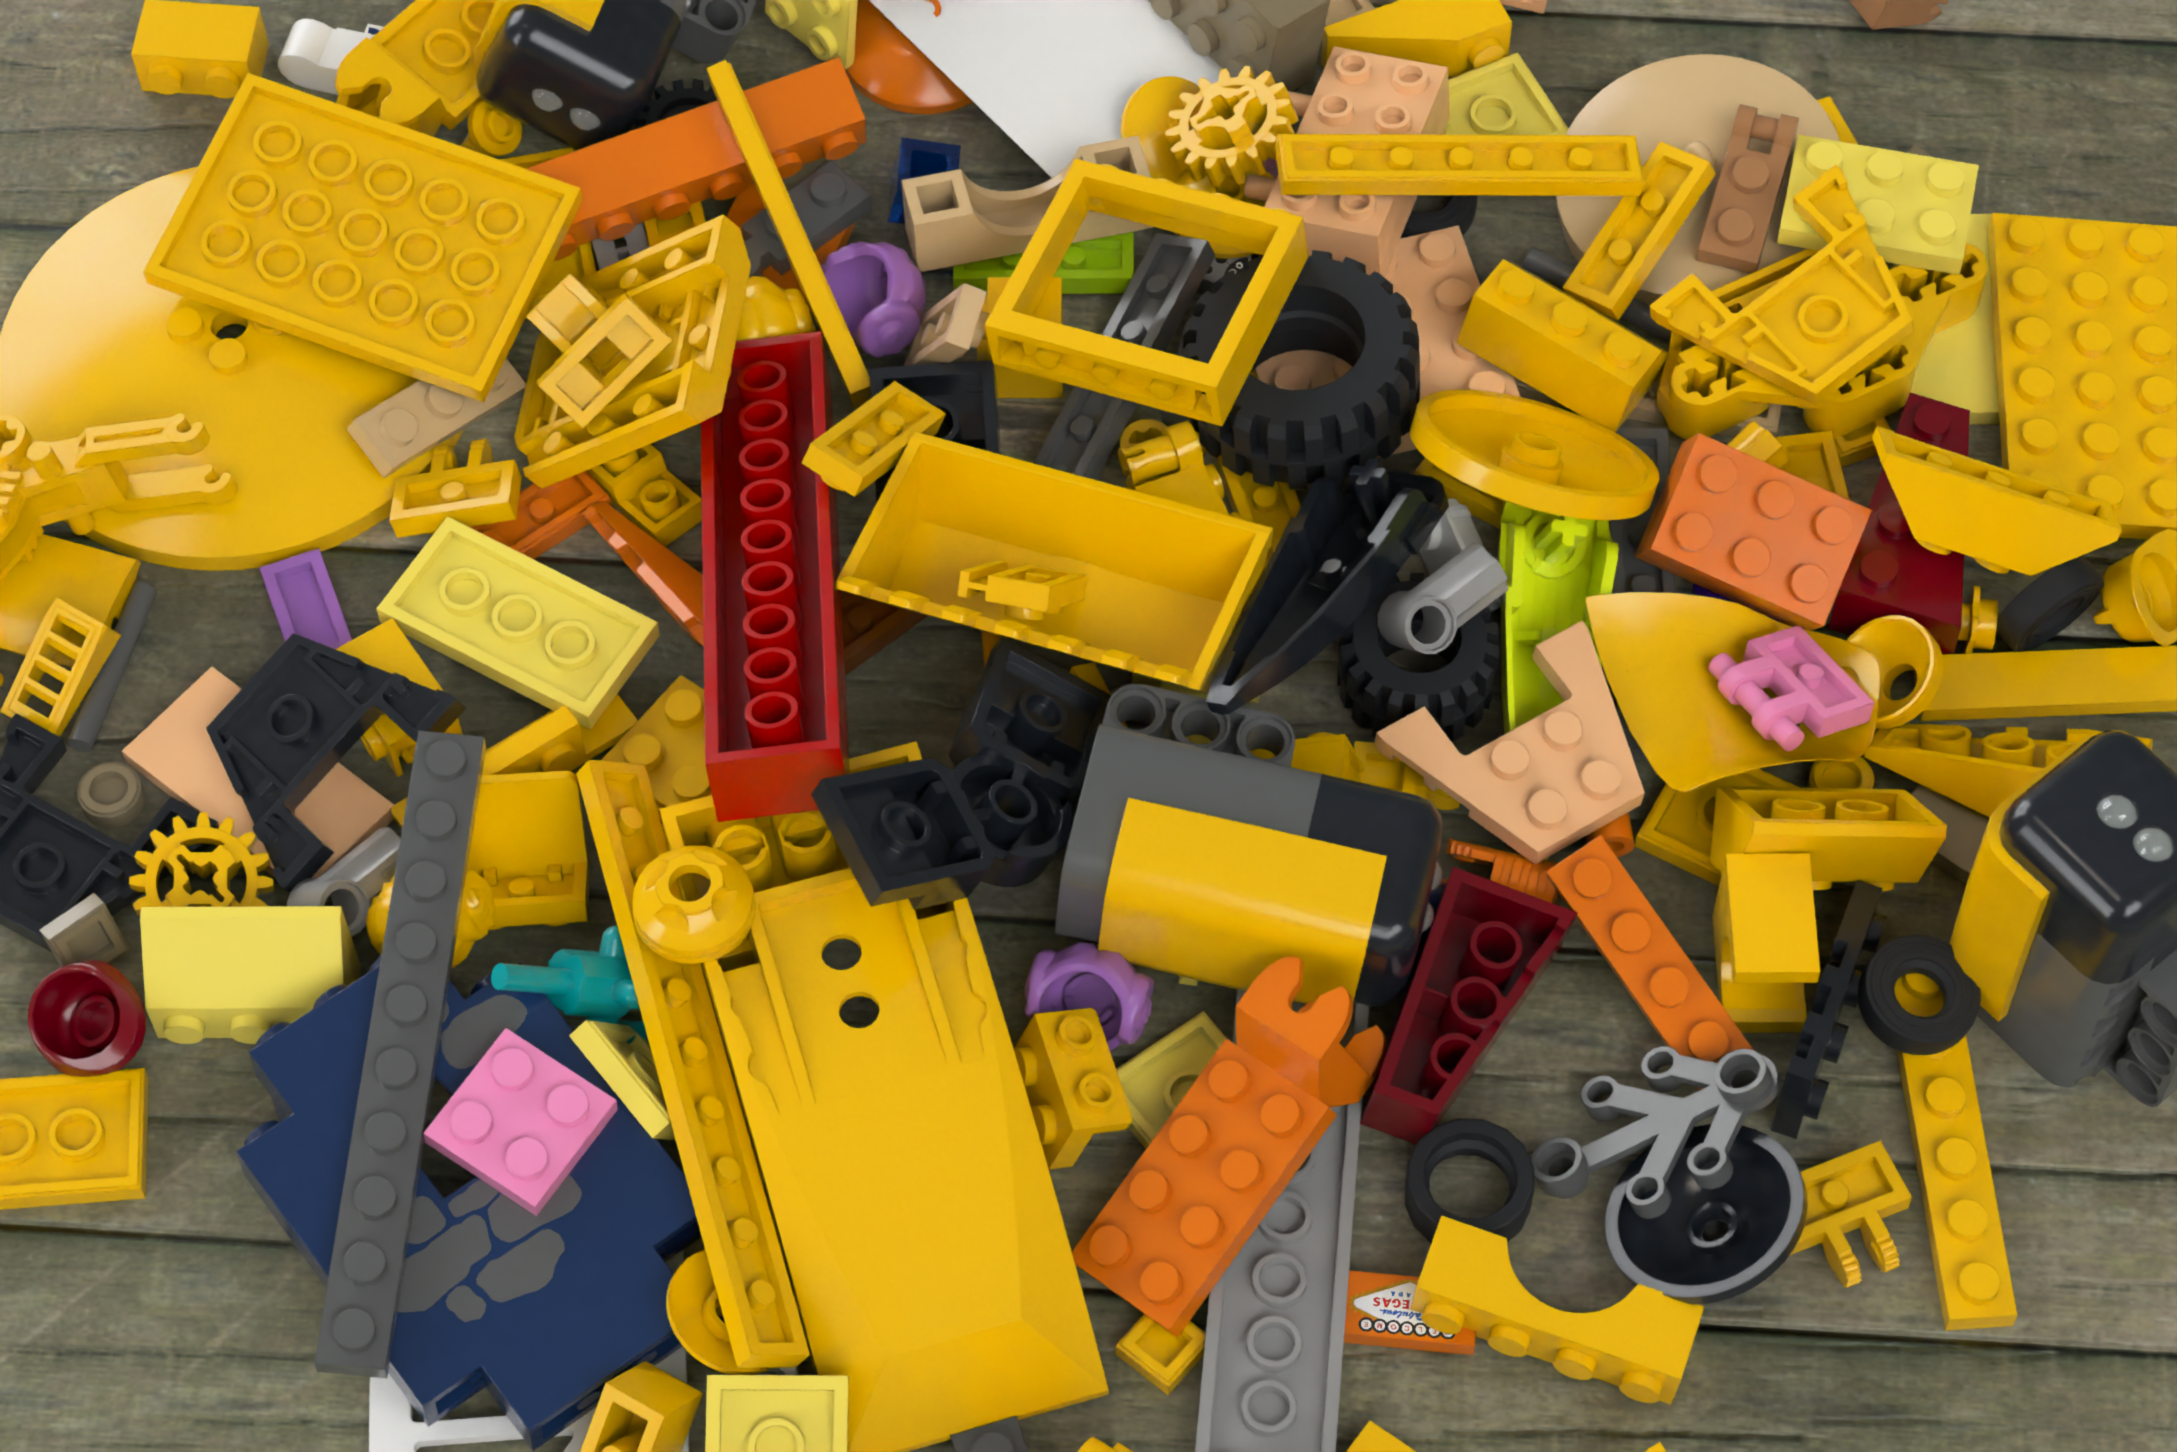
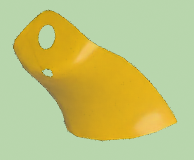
M1627 592L1595 595L1585 599L1594 642L1607 681L1629 731L1656 774L1671 789L1687 793L1700 785L1730 775L1793 762L1856 760L1864 755L1871 745L1879 708L1880 669L1876 657L1868 650L1837 637L1804 630L1841 668L1848 667L1857 673L1858 686L1875 704L1869 722L1820 738L1803 722L1799 723L1800 726L1798 727L1804 733V739L1796 749L1787 752L1775 740L1768 741L1756 731L1751 724L1752 716L1742 705L1731 704L1720 693L1718 689L1719 681L1709 672L1708 667L1712 659L1721 653L1729 654L1737 664L1745 662L1743 658L1748 640L1785 630L1792 626L1778 622L1739 603L1706 596L1680 593ZM1770 687L1762 689L1771 699L1778 697Z

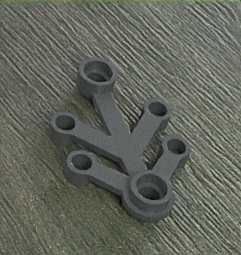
M1668 1046L1656 1047L1650 1050L1642 1059L1641 1070L1649 1086L1657 1092L1618 1084L1613 1077L1607 1075H1600L1590 1079L1581 1090V1100L1594 1120L1610 1121L1621 1113L1640 1117L1641 1119L1581 1148L1576 1141L1567 1137H1555L1543 1142L1536 1148L1531 1157V1162L1534 1166V1176L1541 1189L1548 1195L1561 1199L1572 1198L1584 1190L1589 1174L1653 1144L1640 1173L1633 1176L1627 1183L1625 1194L1634 1212L1639 1217L1646 1219L1658 1217L1666 1212L1671 1204L1672 1197L1666 1183L1695 1124L1714 1114L1716 1115L1704 1143L1697 1145L1691 1150L1687 1158V1166L1695 1182L1702 1188H1719L1729 1181L1733 1174V1164L1728 1153L1747 1114L1765 1108L1773 1101L1779 1091L1780 1076L1776 1066L1769 1058L1751 1049L1734 1050L1722 1057L1718 1063L1679 1055L1675 1049ZM1665 1065H1672L1668 1071L1660 1074L1656 1073L1659 1068ZM1682 1083L1704 1088L1685 1098L1662 1094L1677 1089ZM1611 1094L1606 1101L1595 1103L1602 1095ZM1719 1161L1712 1169L1701 1170L1706 1163ZM1657 1190L1651 1198L1640 1199L1647 1191Z

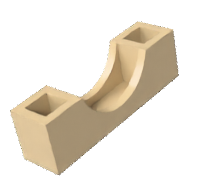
M1133 136L1080 146L1071 162L1059 174L1042 184L1023 190L995 191L980 187L969 180L961 169L901 180L905 229L916 268L920 272L1024 253L1075 158L1099 165L1109 164L1120 170L1151 178L1139 137ZM1089 210L1072 243L1153 227Z

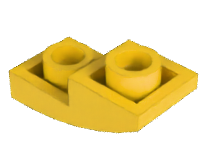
M651 444L587 470L610 496L611 503L623 516L665 547L702 521V498L667 470L661 452Z

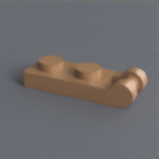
M1740 104L1699 244L1697 261L1754 273L1758 270L1795 141L1799 118L1781 114L1779 119L1758 115V108ZM1751 138L1773 143L1770 154L1749 150Z

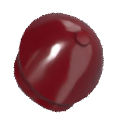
M83 960L60 967L39 983L28 1007V1026L37 1049L51 1066L59 1072L70 1076L92 1077L122 1069L137 1054L143 1044L146 1033V1014L137 990L117 968L99 960Z

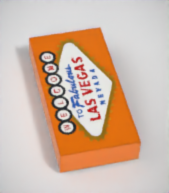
M1349 1270L1344 1343L1473 1355L1476 1331L1462 1327L1461 1331L1457 1334L1442 1333L1427 1326L1421 1319L1422 1313L1410 1310L1419 1277Z

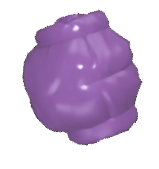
M861 241L843 246L839 251L830 253L826 261L821 265V269L856 347L862 348L865 353L872 355L874 358L900 353L902 348L909 345L919 332L920 316L926 308L927 296L926 281L919 269L910 260L908 253L904 249L887 242L874 244Z
M1079 942L1060 951L1042 949L1035 955L1024 986L1026 1005L1024 1011L1026 1016L1032 1019L1033 1015L1037 1013L1092 1008L1097 1012L1111 1052L1120 1044H1133L1142 1035L1148 1018L1151 1015L1154 979L1146 974L1137 973L1133 965L1120 953L1107 950L1098 951V947L1095 944Z

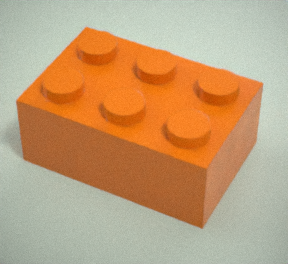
M1698 433L1682 442L1634 557L1759 613L1777 619L1792 627L1799 625L1802 629L1811 631L1825 625L1872 510Z

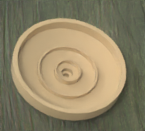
M1712 54L1685 55L1653 62L1623 75L1602 89L1579 112L1566 135H1636L1642 168L1659 142L1662 141L1709 161L1716 173L1634 298L1651 305L1692 273L1710 291L1751 274L1697 261L1699 244L1740 104L1758 108V115L1779 119L1781 114L1799 118L1795 141L1758 270L1807 249L1777 243L1797 136L1799 134L1835 141L1840 140L1826 111L1804 87L1771 67L1744 58ZM1751 138L1748 149L1770 154L1773 143ZM1556 196L1560 226L1564 238L1578 262H1580L1623 196Z

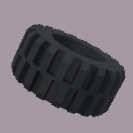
M1313 250L1312 256L1308 257L1223 426L1189 418V421L1194 430L1199 433L1201 445L1210 455L1216 458L1222 455V466L1239 476H1243L1246 471L1252 473L1253 482L1270 487L1274 486L1275 481L1288 483L1290 490H1307V484L1313 483L1319 477L1334 479L1338 485L1344 483V476L1349 474L1350 469L1354 465L1365 466L1368 458H1376L1378 455L1383 459L1390 457L1401 445V435L1404 436L1410 431L1416 405L1420 401L1419 335L1417 323L1412 320L1410 306L1398 292L1393 293V284L1376 271L1371 275L1366 274V265L1348 257H1345L1343 262L1332 260L1330 252ZM1262 256L1245 262L1243 264V271L1237 275L1231 270L1214 283V294L1207 291L1200 297L1193 307V316L1185 324L1182 335V357L1209 363L1262 260ZM1296 350H1315L1329 353L1341 358L1353 367L1345 375L1332 383L1306 390H1289L1274 387L1250 374L1257 366L1269 358Z

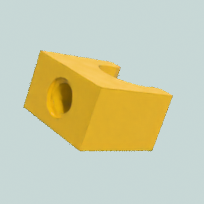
M1810 853L1726 854L1712 915L1719 1002L1741 1033L1802 1032L1807 1018L1804 983H1817L1820 975Z

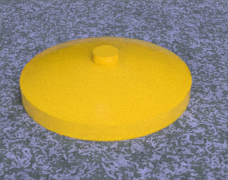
M1468 389L1434 392L1424 396L1419 401L1410 426L1409 433L1414 446L1435 466L1461 482L1488 495L1539 512L1590 520H1622L1643 514L1650 508L1659 483V472L1654 462L1641 449L1624 437L1580 415L1519 396Z

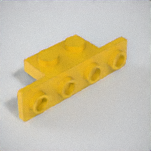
M618 694L591 730L580 725L568 707L564 705L555 711L548 712L488 748L485 752L482 776L572 771L615 745L637 722V718ZM407 798L391 808L393 818L401 829L403 827Z

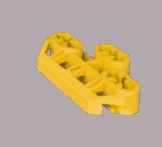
M1966 243L1960 275L1899 265L1890 269L1889 271L1913 319V332L1817 406L1674 332H1671L1668 351L1670 355L1666 359L1656 405L1665 418L1669 429L1675 435L1686 440L1698 433L1711 437L1761 414L1768 409L1771 403L1803 408L1805 423L1813 432L1832 430L1833 437L1846 435L1898 411L1906 404L1911 392L1916 369L1932 336L1967 320L1975 314L1979 307L1988 272V260L1985 254L1976 246ZM1805 249L1711 292L1732 313H1738L1819 251Z

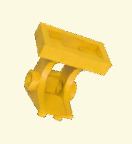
M570 272L526 315L563 353L537 380L538 386L582 428L672 341L670 336L626 293L608 308Z

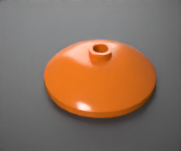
M858 0L854 63L845 71L851 83L863 95L886 108L912 114L943 113L964 107L973 102L869 0ZM926 0L935 6L933 14L938 17L941 13L939 1Z

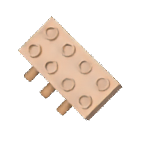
M1333 47L1313 96L1288 91L1298 117L1303 118L1296 134L1443 135L1450 118L1448 67L1340 47ZM1251 174L1247 177L1244 187L1246 198L1265 201L1264 207L1281 208L1291 214L1303 217L1308 256H1312V251L1316 250L1330 252L1332 260L1343 262L1345 257H1348L1366 265V274L1371 275L1376 271L1383 277L1386 275L1418 196L1281 195L1279 174L1277 179Z

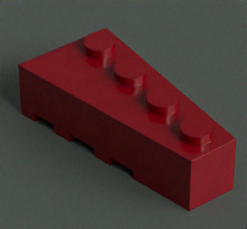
M1910 392L1895 433L1968 457L1970 410ZM1882 467L1868 506L1872 512L1836 596L1829 629L1852 635L1858 628L1873 619L1887 615H1901L1912 618L1925 627L1939 644L1942 655L1954 654L1962 624L1964 554L1951 551L1948 555L1938 554L1924 548L1916 541Z
M1453 867L1427 938L1423 944L1387 1045L1384 1061L1376 1076L1360 1124L1413 1144H1417L1423 1136L1437 1126L1562 947L1578 913Z

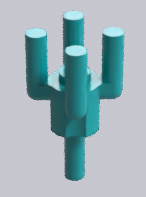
M611 926L604 931L599 952L561 949L554 953L548 962V967L498 963L492 970L491 982L496 990L545 994L555 1008L562 1010L565 1015L586 1016V1020L630 1026L649 1044L643 1021L619 1019L626 1015L630 1009L640 1010L618 926ZM636 1035L628 1039L626 1043H632Z

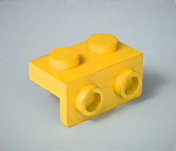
M1092 1008L1034 1014L1016 1044L1014 1052L1048 1169L1073 1167L1093 1134L1126 1130L1131 1124L1133 1117L1097 1012Z

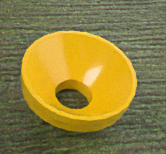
M1887 615L1876 618L1862 625L1846 640L1868 650L1879 662L1880 695L1875 729H1891L1904 725L1923 712L1935 697L1943 675V656L1940 646L1934 637L1914 619L1901 615ZM1842 667L1847 675L1858 685L1857 673L1851 668ZM1915 670L1917 683L1911 694L1900 700H1892L1890 689L1895 678L1905 671Z
M690 845L675 848L661 854L647 865L639 875L634 887L632 913L635 928L641 940L653 952L665 959L678 963H703L713 961L728 954L740 945L747 936L755 919L756 902L753 886L744 868L730 855L708 846ZM697 873L706 877L711 884L708 892L701 899L687 902L679 900L671 894L670 889L673 882L683 874Z

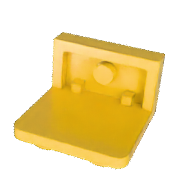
M548 771L482 776L467 869H473L486 879L492 891V900L495 905L493 917L495 924L490 930L507 926L540 924L561 926L572 922H588L590 869L580 786L575 773L571 771Z

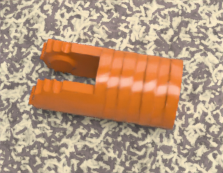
M1449 838L1445 854L1461 862L1471 864L1475 862L1492 866L1491 881L1550 903H1557L1559 893L1546 876V871L1557 865V862L1542 860L1534 864L1518 853ZM1439 879V881L1447 883L1448 879Z

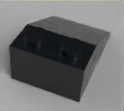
M992 360L870 368L871 398L896 381L946 413L934 437L1001 454L997 381ZM896 465L875 481L876 503Z

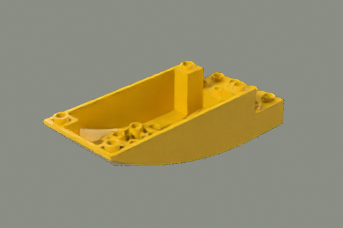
M917 741L850 758L849 769L850 773L921 760L922 756ZM712 795L660 808L664 835L669 851L690 845L708 846L721 850L733 857L744 868L753 886L756 910L755 919L749 933L740 945L728 954L713 961L703 962L701 967L792 1292L798 1305L799 1317L810 1352L815 1375L849 1376L848 1452H909L951 1440L950 1435L1017 1416L1018 1420L1109 1395L1106 1377L1054 1186L968 899H959L919 909H913L909 899L871 907L820 811H806L718 822ZM686 873L677 878L682 899L687 902L701 899L708 892L711 884L706 877L697 873ZM836 939H848L859 946L862 954L859 961L853 967L846 970H836L826 965L822 959L824 948ZM858 996L872 999L879 1007L877 1019L865 1028L848 1026L842 1021L839 1013L842 1005L847 1000Z

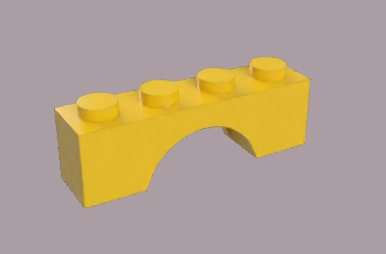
M1441 1215L1415 1289L1410 1310L1422 1313V1321L1436 1331L1446 1334H1457L1464 1327L1476 1331V1337L1487 1340L1491 1348L1502 1354L1512 1357H1523L1527 1354L1553 1363L1554 1368L1558 1372L1570 1378L1589 1380L1593 1377L1619 1386L1620 1391L1633 1400L1643 1403L1661 1401L1671 1405L1681 1382L1705 1306L1687 1304L1663 1295L1664 1292L1637 1284L1624 1299L1600 1311L1572 1313L1555 1309L1539 1301L1520 1283L1511 1266L1507 1238Z

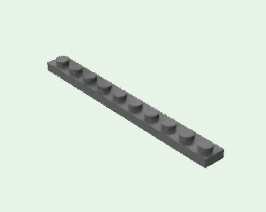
M418 730L314 1362L317 1372L376 1378L388 1377L425 1141L423 1133L427 1128L486 752L485 738L481 736Z

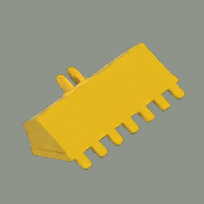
M915 432L910 438L836 580L835 589L1208 694L1211 681L1228 643L1265 570L1266 556L1272 546L1273 528ZM1002 559L1009 561L1008 569L1030 564L1086 574L1085 597L1082 601L1064 606L1060 614L1044 613L1042 620L1014 618L1004 614V604L985 601L986 592L967 598L957 596L960 571Z

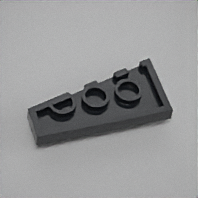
M1859 880L1856 882L1832 948L1831 961L1825 966L1811 1011L1808 1012L1795 1055L1792 1056L1786 1072L1771 1128L1773 1132L1797 1139L1804 1116L1815 1120L1818 1119L1830 1083L1819 1079V1073L1824 1060L1835 1064L1838 1062L1849 1026L1838 1022L1843 1005L1853 1008L1857 1007L1858 985L1863 969L1857 967L1863 950L1871 953L1876 952L1888 917L1876 913L1883 888Z

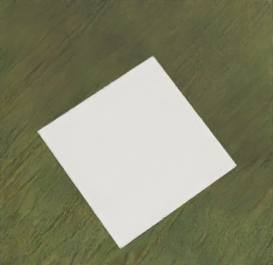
M869 0L1051 178L1059 174L1071 162L1080 146L1121 139V119L1125 105L1134 91L1144 83L1159 77L1175 76L1187 79L1197 85L1198 80L1203 77L1212 84L1219 81V73L1223 69L1210 56L1198 54L1191 46L1188 36L1170 20L1160 18L1148 0H938L941 5V13L938 17L933 14L935 6L927 0Z

